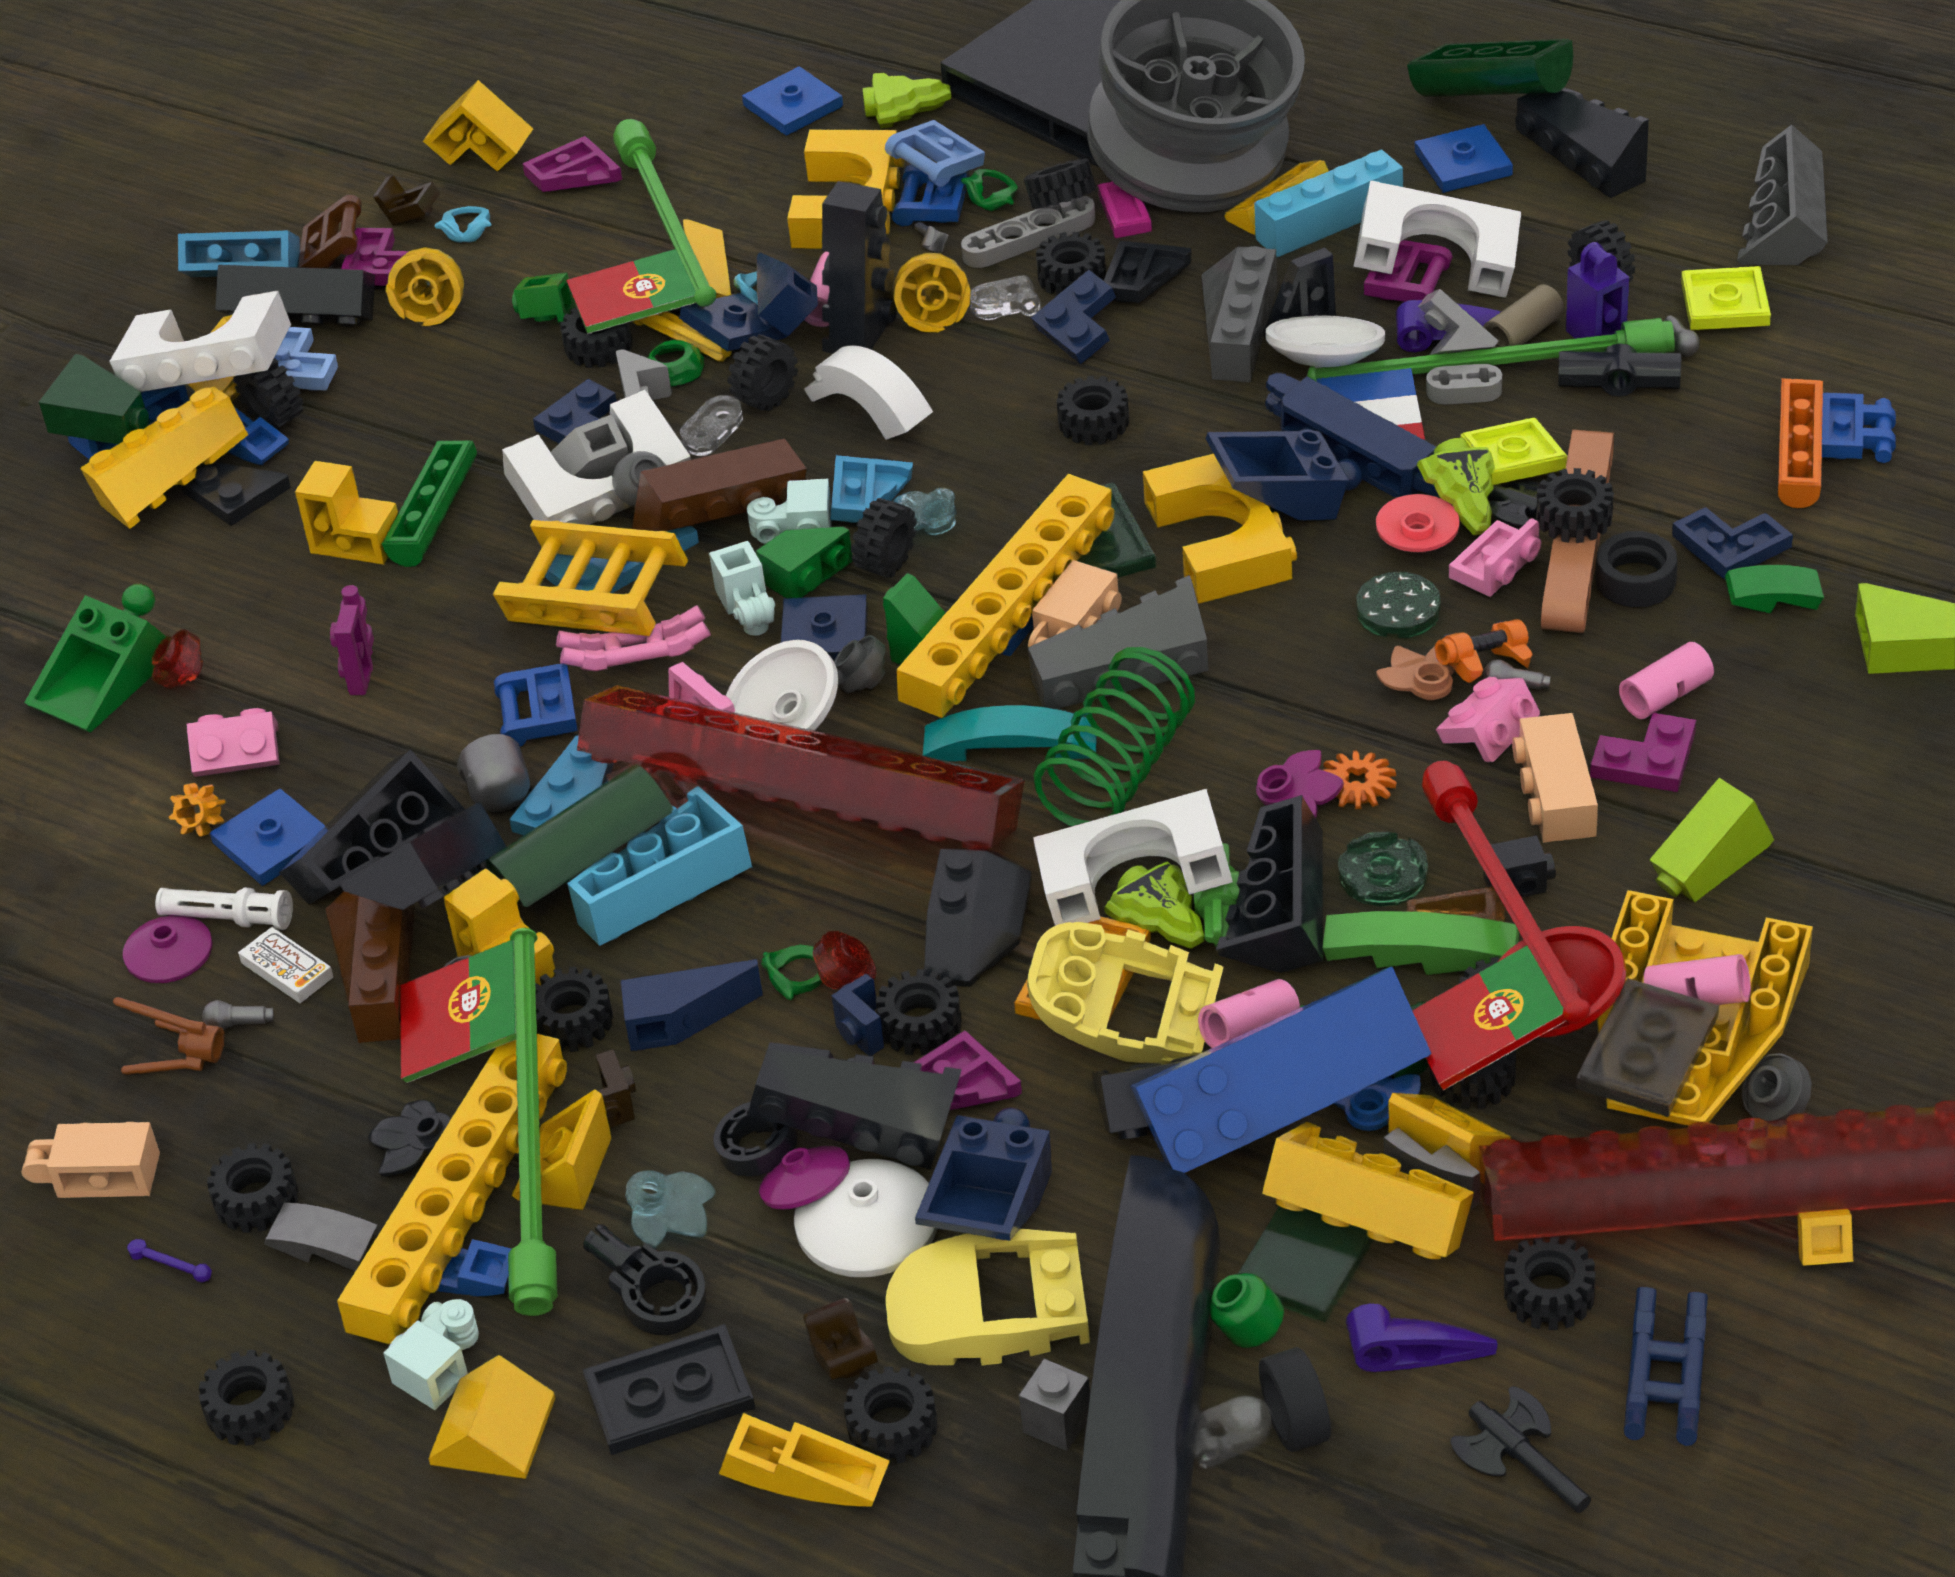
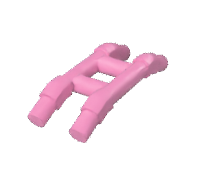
M696 605L681 615L678 614L669 620L656 624L650 636L615 632L576 634L559 631L556 647L563 648L560 657L561 664L577 666L582 670L597 672L608 670L607 667L665 656L671 658L684 655L694 649V645L711 636V633L703 622L706 618L702 610Z

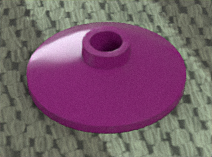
M176 915L159 917L141 925L129 936L123 949L124 963L127 970L134 977L150 983L177 981L193 974L204 965L212 951V937L206 925L196 918Z
M836 1146L794 1149L788 1152L782 1158V1162L764 1177L759 1189L760 1196L765 1205L774 1209H792L812 1203L830 1193L845 1179L850 1170V1159L842 1148Z

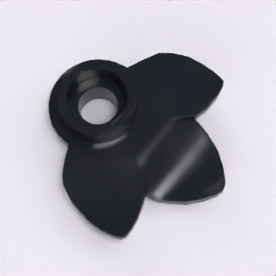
M416 1100L405 1104L401 1116H390L381 1120L368 1135L369 1141L374 1146L386 1150L385 1157L378 1171L380 1175H396L418 1166L425 1156L428 1157L450 1122V1117L445 1113L438 1112L432 1102Z

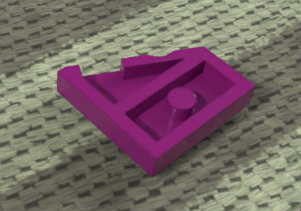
M586 136L522 163L524 175L542 192L622 180L621 168Z
M967 1031L961 1032L914 1062L921 1063L922 1071L943 1074L945 1067L962 1069L950 1110L1013 1098L1022 1094L1021 1080Z

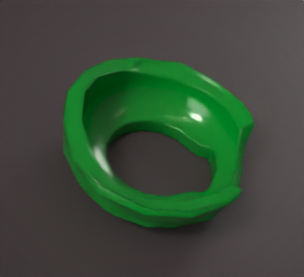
M682 340L665 341L654 348L647 357L657 361L654 358L657 354L660 356L669 352L685 351L680 359L674 362L663 363L668 368L671 387L695 380L700 377L704 368V357L696 346Z

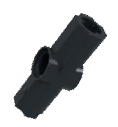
M1621 343L1607 347L1604 352L1559 351V387H1602L1606 393L1617 397L1629 395L1636 388L1680 389L1681 353H1637L1633 347Z

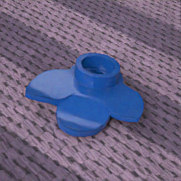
M1417 1074L1403 1075L1395 1079L1388 1076L1334 1104L1345 1110V1117L1352 1126L1367 1131L1377 1130L1389 1123L1388 1101L1391 1094H1420V1077Z

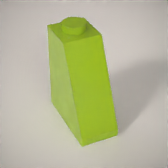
M1868 583L1858 584L1855 618L1868 674L1955 669V603Z
M1718 778L1650 858V862L1658 874L1655 881L1670 895L1677 897L1681 893L1693 902H1696L1767 849L1774 841V838L1755 801L1721 778Z

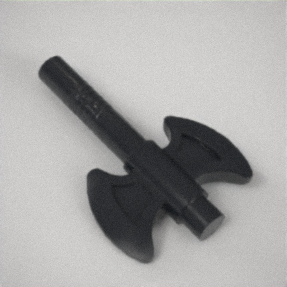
M1513 481L1512 488H1505L1497 484L1493 485L1494 489L1487 496L1488 499L1492 500L1489 502L1492 516L1506 524L1522 527L1529 520L1527 516L1536 518L1537 488H1539L1540 483Z
M1512 1386L1508 1389L1510 1403L1504 1414L1501 1415L1496 1409H1491L1483 1401H1478L1471 1407L1468 1416L1478 1424V1428L1482 1433L1474 1436H1453L1450 1441L1454 1452L1466 1465L1480 1473L1502 1477L1507 1473L1502 1459L1508 1454L1512 1459L1516 1458L1575 1512L1581 1513L1589 1506L1591 1497L1531 1445L1529 1438L1526 1437L1529 1435H1538L1543 1438L1551 1436L1548 1414L1534 1396L1521 1388Z

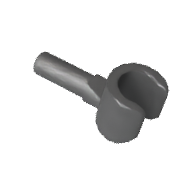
M921 222L916 223L915 229L924 235L921 246L932 252L942 254L949 235L935 230L932 226L927 227Z

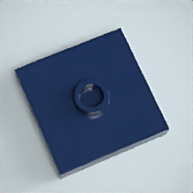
M741 293L716 298L714 303L708 307H702L697 303L681 307L679 319L727 352L741 349L740 345L743 342L749 343V338L752 336L764 335L775 340L787 337L778 329L773 330L767 327L758 316V305Z
M867 595L784 599L781 643L790 640L810 641L822 647L835 661L845 645L852 640L859 641L867 636Z

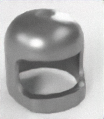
M504 734L483 736L469 743L461 751L457 762V769L460 777L467 782L469 795L475 803L480 802L483 808L490 812H504L518 806L525 799L530 788L529 774L520 746L512 737Z

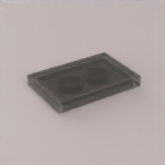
M1627 978L1576 1077V1089L1669 1117L1718 1019L1719 1005Z

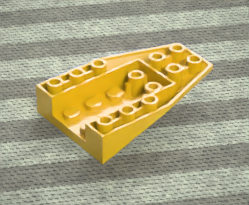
M1627 890L1611 938L1620 948L1625 960V983L1615 1002L1597 1019L1607 1108L1704 1129L1783 1034L1809 967L1813 926L1766 917L1759 942L1672 925L1673 899ZM1738 954L1744 956L1751 982V993L1748 1002L1653 1013L1650 1010L1644 991V972L1647 966Z

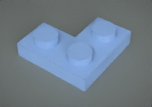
M289 327L274 357L278 360L279 367L283 365L287 369V376H292L295 380L293 382L294 387L308 390H327L338 368L336 355L308 353L314 341L311 328Z

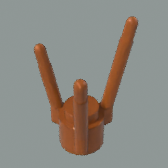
M120 997L113 999L114 1005L156 1019L155 1025L157 1027L179 1033L178 1050L180 1053L186 1054L185 1059L126 1065L121 1068L123 1074H142L179 1069L202 1071L204 1061L216 1063L220 1059L225 1038L222 1027L188 1020Z

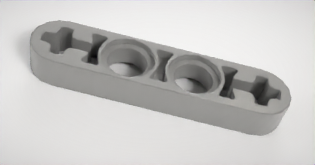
M1083 195L1080 198L1061 202L1058 205L1035 209L971 233L964 237L961 242L962 260L969 267L983 268L1040 247L1043 241L1048 243V237L1053 235L1059 239L1060 233L1066 232L1067 236H1069L1073 232L1085 230L1095 223V203L1093 199ZM1042 224H1053L1050 226H1038ZM1010 236H1018V237H1019V238H1015V239H1005L1006 237H1010Z

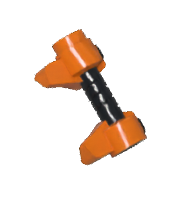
M1520 619L1498 621L1493 624L1491 632L1472 637L1464 632L1445 634L1443 639L1438 640L1435 644V654L1440 664L1451 665L1458 675L1468 683L1482 675L1483 667L1477 654L1478 652L1491 650L1494 654L1517 660L1526 668L1529 667L1532 652L1527 646L1528 631Z

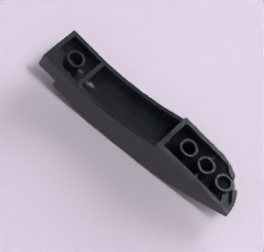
M1130 1155L1112 1245L1085 1434L1076 1513L1078 1528L1073 1577H1183L1198 1424L1209 1344L1212 1338L1213 1321L1210 1315V1302L1213 1291L1217 1286L1220 1235L1213 1207L1201 1188L1189 1176L1181 1171L1173 1170L1169 1164L1144 1156Z

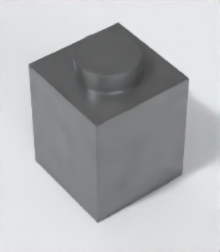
M1044 1359L1019 1394L1023 1433L1068 1451L1087 1423L1090 1402L1089 1377Z

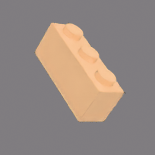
M1573 713L1521 718L1519 737H1513L1512 748L1515 763L1523 764V768H1520L1523 794L1531 795V799H1528L1531 825L1539 826L1543 843L1596 837L1598 804Z

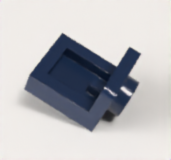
M864 974L852 983L844 985L831 997L835 1024L841 1036L848 1044L852 1046L856 1044L868 1056H872L884 1048L880 1016L875 1012L876 992L874 979L868 974Z

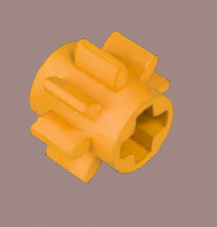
M196 783L185 784V795L171 796L170 800L175 804L173 814L169 816V819L176 820L182 826L181 834L192 833L196 828L199 837L209 835L211 832L209 824L216 825L224 822L220 813L221 806L226 802L222 799L219 800L213 794L214 786L212 784L203 786L200 790ZM199 805L200 813L196 814L194 807Z

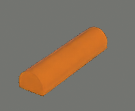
M1784 378L1781 381L1778 497L1782 503L1792 508L1809 507L1820 496L1823 381Z

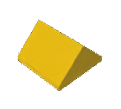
M595 1089L541 1124L539 1130L541 1201L543 1205L583 1210L611 1141L603 1096ZM519 1180L512 1194L518 1201H520Z
M1392 1093L1388 1101L1389 1133L1396 1128H1400L1430 1154L1447 1145L1480 1172V1176L1507 1147L1511 1136L1431 1095Z
M502 1356L494 1357L459 1379L428 1458L430 1465L526 1479L555 1401L554 1392Z

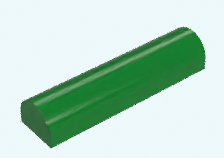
M437 441L382 542L385 553L393 562L401 566L413 567L422 561L476 459L477 450L473 441Z

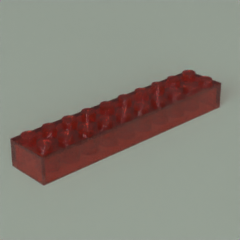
M618 685L584 699L577 751L590 753L591 759L597 762L616 763L617 760L632 763V765L636 763L644 768L647 773H655L657 770L672 773L673 779L682 782H697L698 779L713 782L712 787L714 789L725 792H737L739 789L754 792V798L762 801L777 802L780 798L794 801L796 808L805 811L815 812L820 811L821 808L836 811L838 818L847 821H861L862 818L878 821V827L885 830L903 831L904 828L920 831V837L932 841H944L946 838L962 841V846L970 850H988V847L992 848L1017 830L1025 779Z
M1941 1101L1935 1104V1107L1925 1108L1893 1105L1886 1108L1885 1111L1867 1113L1857 1109H1845L1837 1112L1836 1115L1821 1117L1798 1113L1788 1116L1786 1120L1765 1121L1760 1118H1745L1738 1121L1737 1124L1728 1125L1696 1122L1689 1125L1688 1128L1670 1130L1660 1126H1649L1640 1129L1639 1132L1624 1134L1602 1130L1593 1132L1589 1137L1568 1138L1564 1135H1548L1541 1138L1540 1141L1531 1142L1500 1139L1494 1141L1491 1145L1478 1146L1481 1200L1494 1241L1798 1215V1213L1844 1209L1853 1211L1955 1202V1101Z

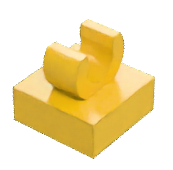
M1848 1208L1797 1212L1799 1259L1803 1266L1853 1262L1852 1215Z

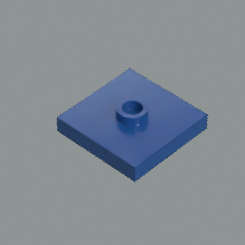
M800 66L742 95L744 107L786 136L843 107L841 94Z
M1485 124L1415 141L1416 155L1442 193L1513 175L1512 162Z
M279 788L211 831L210 836L212 843L263 886L279 876V872L325 825Z

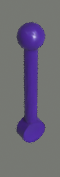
M135 1239L127 1246L132 1259L138 1260L144 1257L192 1274L197 1282H206L212 1276V1270L207 1264L195 1266L147 1247L143 1239Z

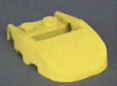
M1067 922L1050 928L1039 939L1029 969L1027 987L1034 1010L1040 1019L1056 1033L1089 1049L1124 1062H1161L1163 1065L1171 1063L1173 1059L1202 1053L1205 1040L1199 1029V1013L1204 1006L1215 1002L1224 967L1215 963L1213 971L1196 966L1187 962L1189 952L1170 945L1169 950L1148 943L1145 941L1146 934L1127 930L1126 935L1122 936L1105 933L1102 925ZM1123 969L1171 981L1156 1038L1146 1037L1143 1042L1119 1037L1120 1032L1106 1029Z
M1020 1229L1011 1241L968 1233L940 1240L921 1247L905 1258L895 1270L887 1288L886 1311L891 1342L900 1354L917 1363L926 1365H954L958 1358H981V1364L984 1366L1002 1363V1356L1029 1350L1030 1357L1051 1352L1050 1341L1079 1336L1080 1345L1090 1343L1076 1233ZM1017 1252L1018 1258H1029L1037 1318H1013L983 1322L976 1259L990 1258V1253Z

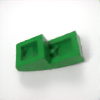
M1757 565L1728 570L1725 575L1731 604L1771 613L1779 601L1817 610L1824 599L1816 569L1790 565Z

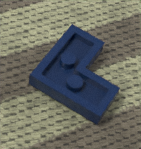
M1088 270L1033 315L1031 320L1035 328L1078 363L1082 364L1110 340L1106 330L1091 318L1114 300L1116 296L1112 287Z
M586 379L533 418L535 431L560 443L575 428L598 420L609 412L610 404L617 402L616 393L590 379Z
M1705 507L1674 522L1672 526V536L1724 580H1726L1725 575L1728 570L1755 566L1792 547L1793 534L1767 513L1759 515L1732 529Z

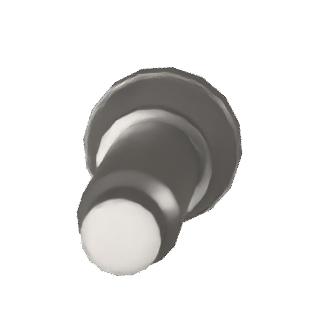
M1671 315L1667 316L1664 321L1671 320L1674 330V352L1681 353L1683 357L1692 356L1699 348L1700 339L1698 335L1692 330L1685 329L1679 319Z
M1499 659L1489 662L1483 672L1484 679L1489 677H1496L1497 679L1523 678L1528 688L1538 690L1541 688L1549 689L1551 676H1546L1541 672L1515 669Z
M215 1000L205 1006L202 1018L206 1025L219 1026L225 1030L237 1024H265L266 1022H273L274 1011L273 1008H265L264 1006H232V1004L224 1001Z

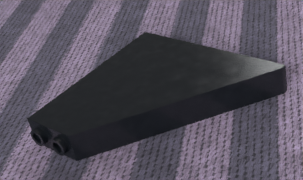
M1033 0L940 62L942 83L950 86L951 97L1080 159L1087 158L1089 163L1099 167L1089 149L1087 121L1092 96L1101 82L1098 56L1102 30L1108 15L1121 0Z

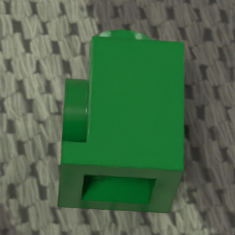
M568 273L524 278L514 289L512 295L513 308L515 313L520 315V319L534 317L535 321L542 322L557 316L558 322H562L566 314L571 315L570 310L575 308V303L566 281L569 279Z

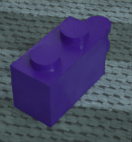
M1597 242L1588 244L1581 253V262L1568 268L1566 332L1575 339L1612 335L1615 331L1621 330L1622 322L1627 321L1629 276L1617 268V258L1611 253H1607Z

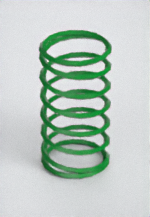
M1127 647L1116 653L1108 666L1109 671L1100 675L1096 683V690L1087 694L1083 702L1084 708L1074 713L1070 721L1071 726L1062 730L1058 738V745L1050 748L1045 761L1038 764L1033 774L1034 788L1042 804L1054 817L1072 827L1090 821L1074 818L1060 811L1047 800L1042 790L1041 782L1045 770H1047L1054 784L1068 797L1083 805L1102 809L1112 808L1113 811L1109 816L1122 813L1125 809V804L1134 797L1138 785L1145 781L1151 766L1157 763L1163 752V747L1170 743L1175 734V729L1182 725L1187 714L1195 704V690L1187 673L1173 659L1163 653L1145 647ZM1150 656L1157 657L1166 664L1170 665L1181 676L1187 688V697L1180 681L1171 672V670L1164 664L1159 662L1157 659ZM1126 659H1140L1154 665L1165 673L1176 687L1180 697V710L1173 713L1169 701L1161 691L1144 677L1126 670H1118L1120 662ZM1118 677H1127L1144 685L1160 700L1166 713L1148 710L1145 705L1123 690ZM1108 680H1111L1115 689H1105L1104 686ZM1105 695H1113L1124 699L1132 708L1144 714L1151 723L1152 728L1138 726L1123 718L1110 707L1105 699ZM1098 697L1104 708L1091 707L1094 699ZM1092 713L1102 714L1116 720L1130 731L1138 741L1139 746L1125 744L1111 737L1098 726ZM1086 716L1091 726H1080L1078 724L1081 718ZM1156 719L1168 720V725L1159 727ZM1080 732H1088L1108 742L1120 753L1127 765L1112 762L1098 755L1084 742ZM1139 732L1155 735V743L1153 745H1146L1144 738ZM1073 734L1079 746L1065 743L1068 737ZM1126 750L1143 753V762L1134 764ZM1067 751H1075L1091 758L1104 768L1114 783L1108 782L1100 772L1089 765L1071 759ZM1060 753L1063 758H1055V756ZM1067 764L1080 778L1105 788L1112 801H1094L1073 792L1059 780L1054 772L1053 765ZM1112 768L1130 771V780L1121 783L1118 775Z

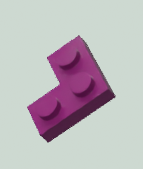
M356 228L355 234L358 237L357 250L353 254L345 256L341 269L365 270L375 275L376 286H386L393 265L409 251H391L395 242L393 228Z
M1652 713L1644 742L1600 735L1590 766V778L1678 792L1695 736L1696 720Z

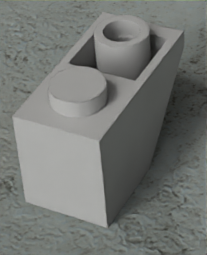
M611 414L575 428L550 453L559 466L569 474L584 479H602L613 475L616 464L628 454V449Z

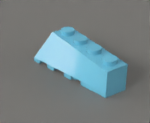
M1381 149L1254 202L1256 240L1266 249H1276L1277 258L1361 223L1370 180L1403 187V167Z

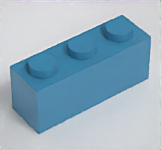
M288 230L178 234V271L189 277H217L218 265L298 268L300 237Z

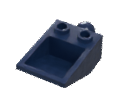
M1304 429L1301 431L1207 432L1206 441L1233 489L1297 520H1336L1344 492L1357 488L1362 481L1363 473L1360 465L1356 461L1347 458L1337 461L1320 431Z
M1017 1108L1001 1110L994 1117L993 1121L957 1115L915 1216V1224L1011 1241L1040 1205L1051 1176L1050 1131L1031 1128L1027 1115Z

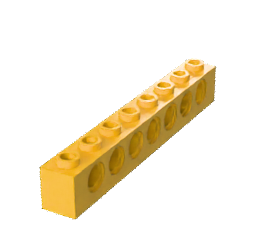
M1067 474L897 668L898 701L943 718L954 704L958 705L964 698L966 690L970 685L985 674L988 664L998 653L1001 654L1005 651L1009 640L1017 630L1027 625L1032 610L1072 560L1077 561L1082 555H1086L1099 534L1109 529L1115 514L1114 508L1111 507V489Z
M537 1034L539 1119H541L546 1109L547 1100L555 1087L561 1086L565 1079L567 1063L563 1059L559 1039ZM516 1040L495 1048L338 1298L337 1303L346 1333L386 1344H391L398 1335L404 1334L419 1319L421 1308L430 1293H434L438 1289L445 1268L451 1258L456 1257L460 1253L464 1237L473 1222L479 1221L482 1217L485 1202L493 1189L502 1184L507 1166L515 1153H519Z

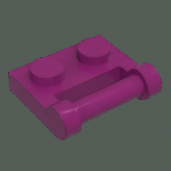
M1402 240L1399 243L1392 274L1370 270L1364 282V295L1404 302L1408 300H1423L1427 294L1434 291L1442 272L1449 268L1453 258L1452 253L1443 246ZM1419 263H1427L1428 267L1420 284L1410 283Z

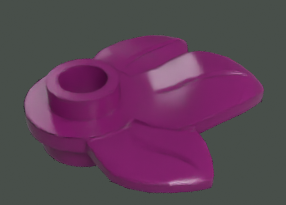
M1308 750L1293 754L1283 765H1273L1263 770L1257 780L1256 792L1259 800L1264 805H1270L1302 795L1316 818L1317 805L1325 804L1334 799L1343 788L1344 782L1337 775L1319 769L1322 760L1320 750Z

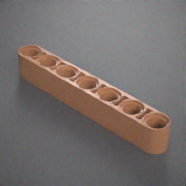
M1573 429L1566 463L1568 474H1573L1574 468H1581V474L1585 475L1588 470L1595 472V479L1602 475L1606 478V483H1609L1614 449V432ZM1597 532V539L1591 541L1588 536H1584V542L1576 543V537H1570L1569 543L1562 542L1561 535L1553 539L1542 603L1541 630L1585 632L1600 533Z

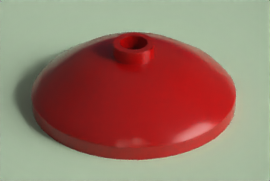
M1580 926L1557 927L1541 931L1580 999L1586 1000L1589 1003L1590 1013L1583 1022L1574 1024L1565 1021L1537 1038L1557 1037L1580 1030L1597 1020L1615 1002L1625 983L1626 964L1620 948L1608 935L1592 928ZM1522 940L1514 945L1497 962L1527 946L1526 942Z

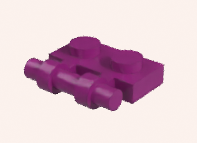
M349 585L341 591L343 600L340 603L341 609L337 622H332L330 627V641L332 647L338 648V673L340 678H345L349 695H366L373 670L371 655L373 653L374 635L371 626L366 624L367 607L365 599L359 596L356 586Z

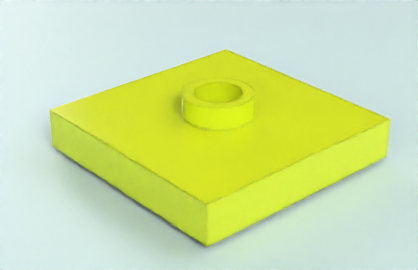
M1761 267L1685 270L1681 272V285L1690 330L1770 326L1771 313Z
M1535 417L1460 434V438L1466 440L1468 448L1487 447L1492 453L1495 465L1494 472L1491 474L1493 485L1566 469L1568 456Z

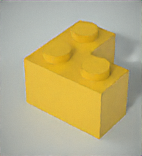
M478 80L439 117L423 142L449 165L454 163L467 149L471 148L493 169L499 171L518 153L533 128Z
M314 461L295 491L310 553L384 565L388 556L385 553L382 542L398 515L396 503L359 497L352 466Z
M486 868L443 897L458 957L473 956L510 941V936L516 929L529 928L520 917L517 905L519 895L515 887L507 879L500 880ZM537 932L538 939L534 943L535 983L541 985L540 977L544 974H547L550 978L554 977L553 970H555L552 957L554 947L543 933Z

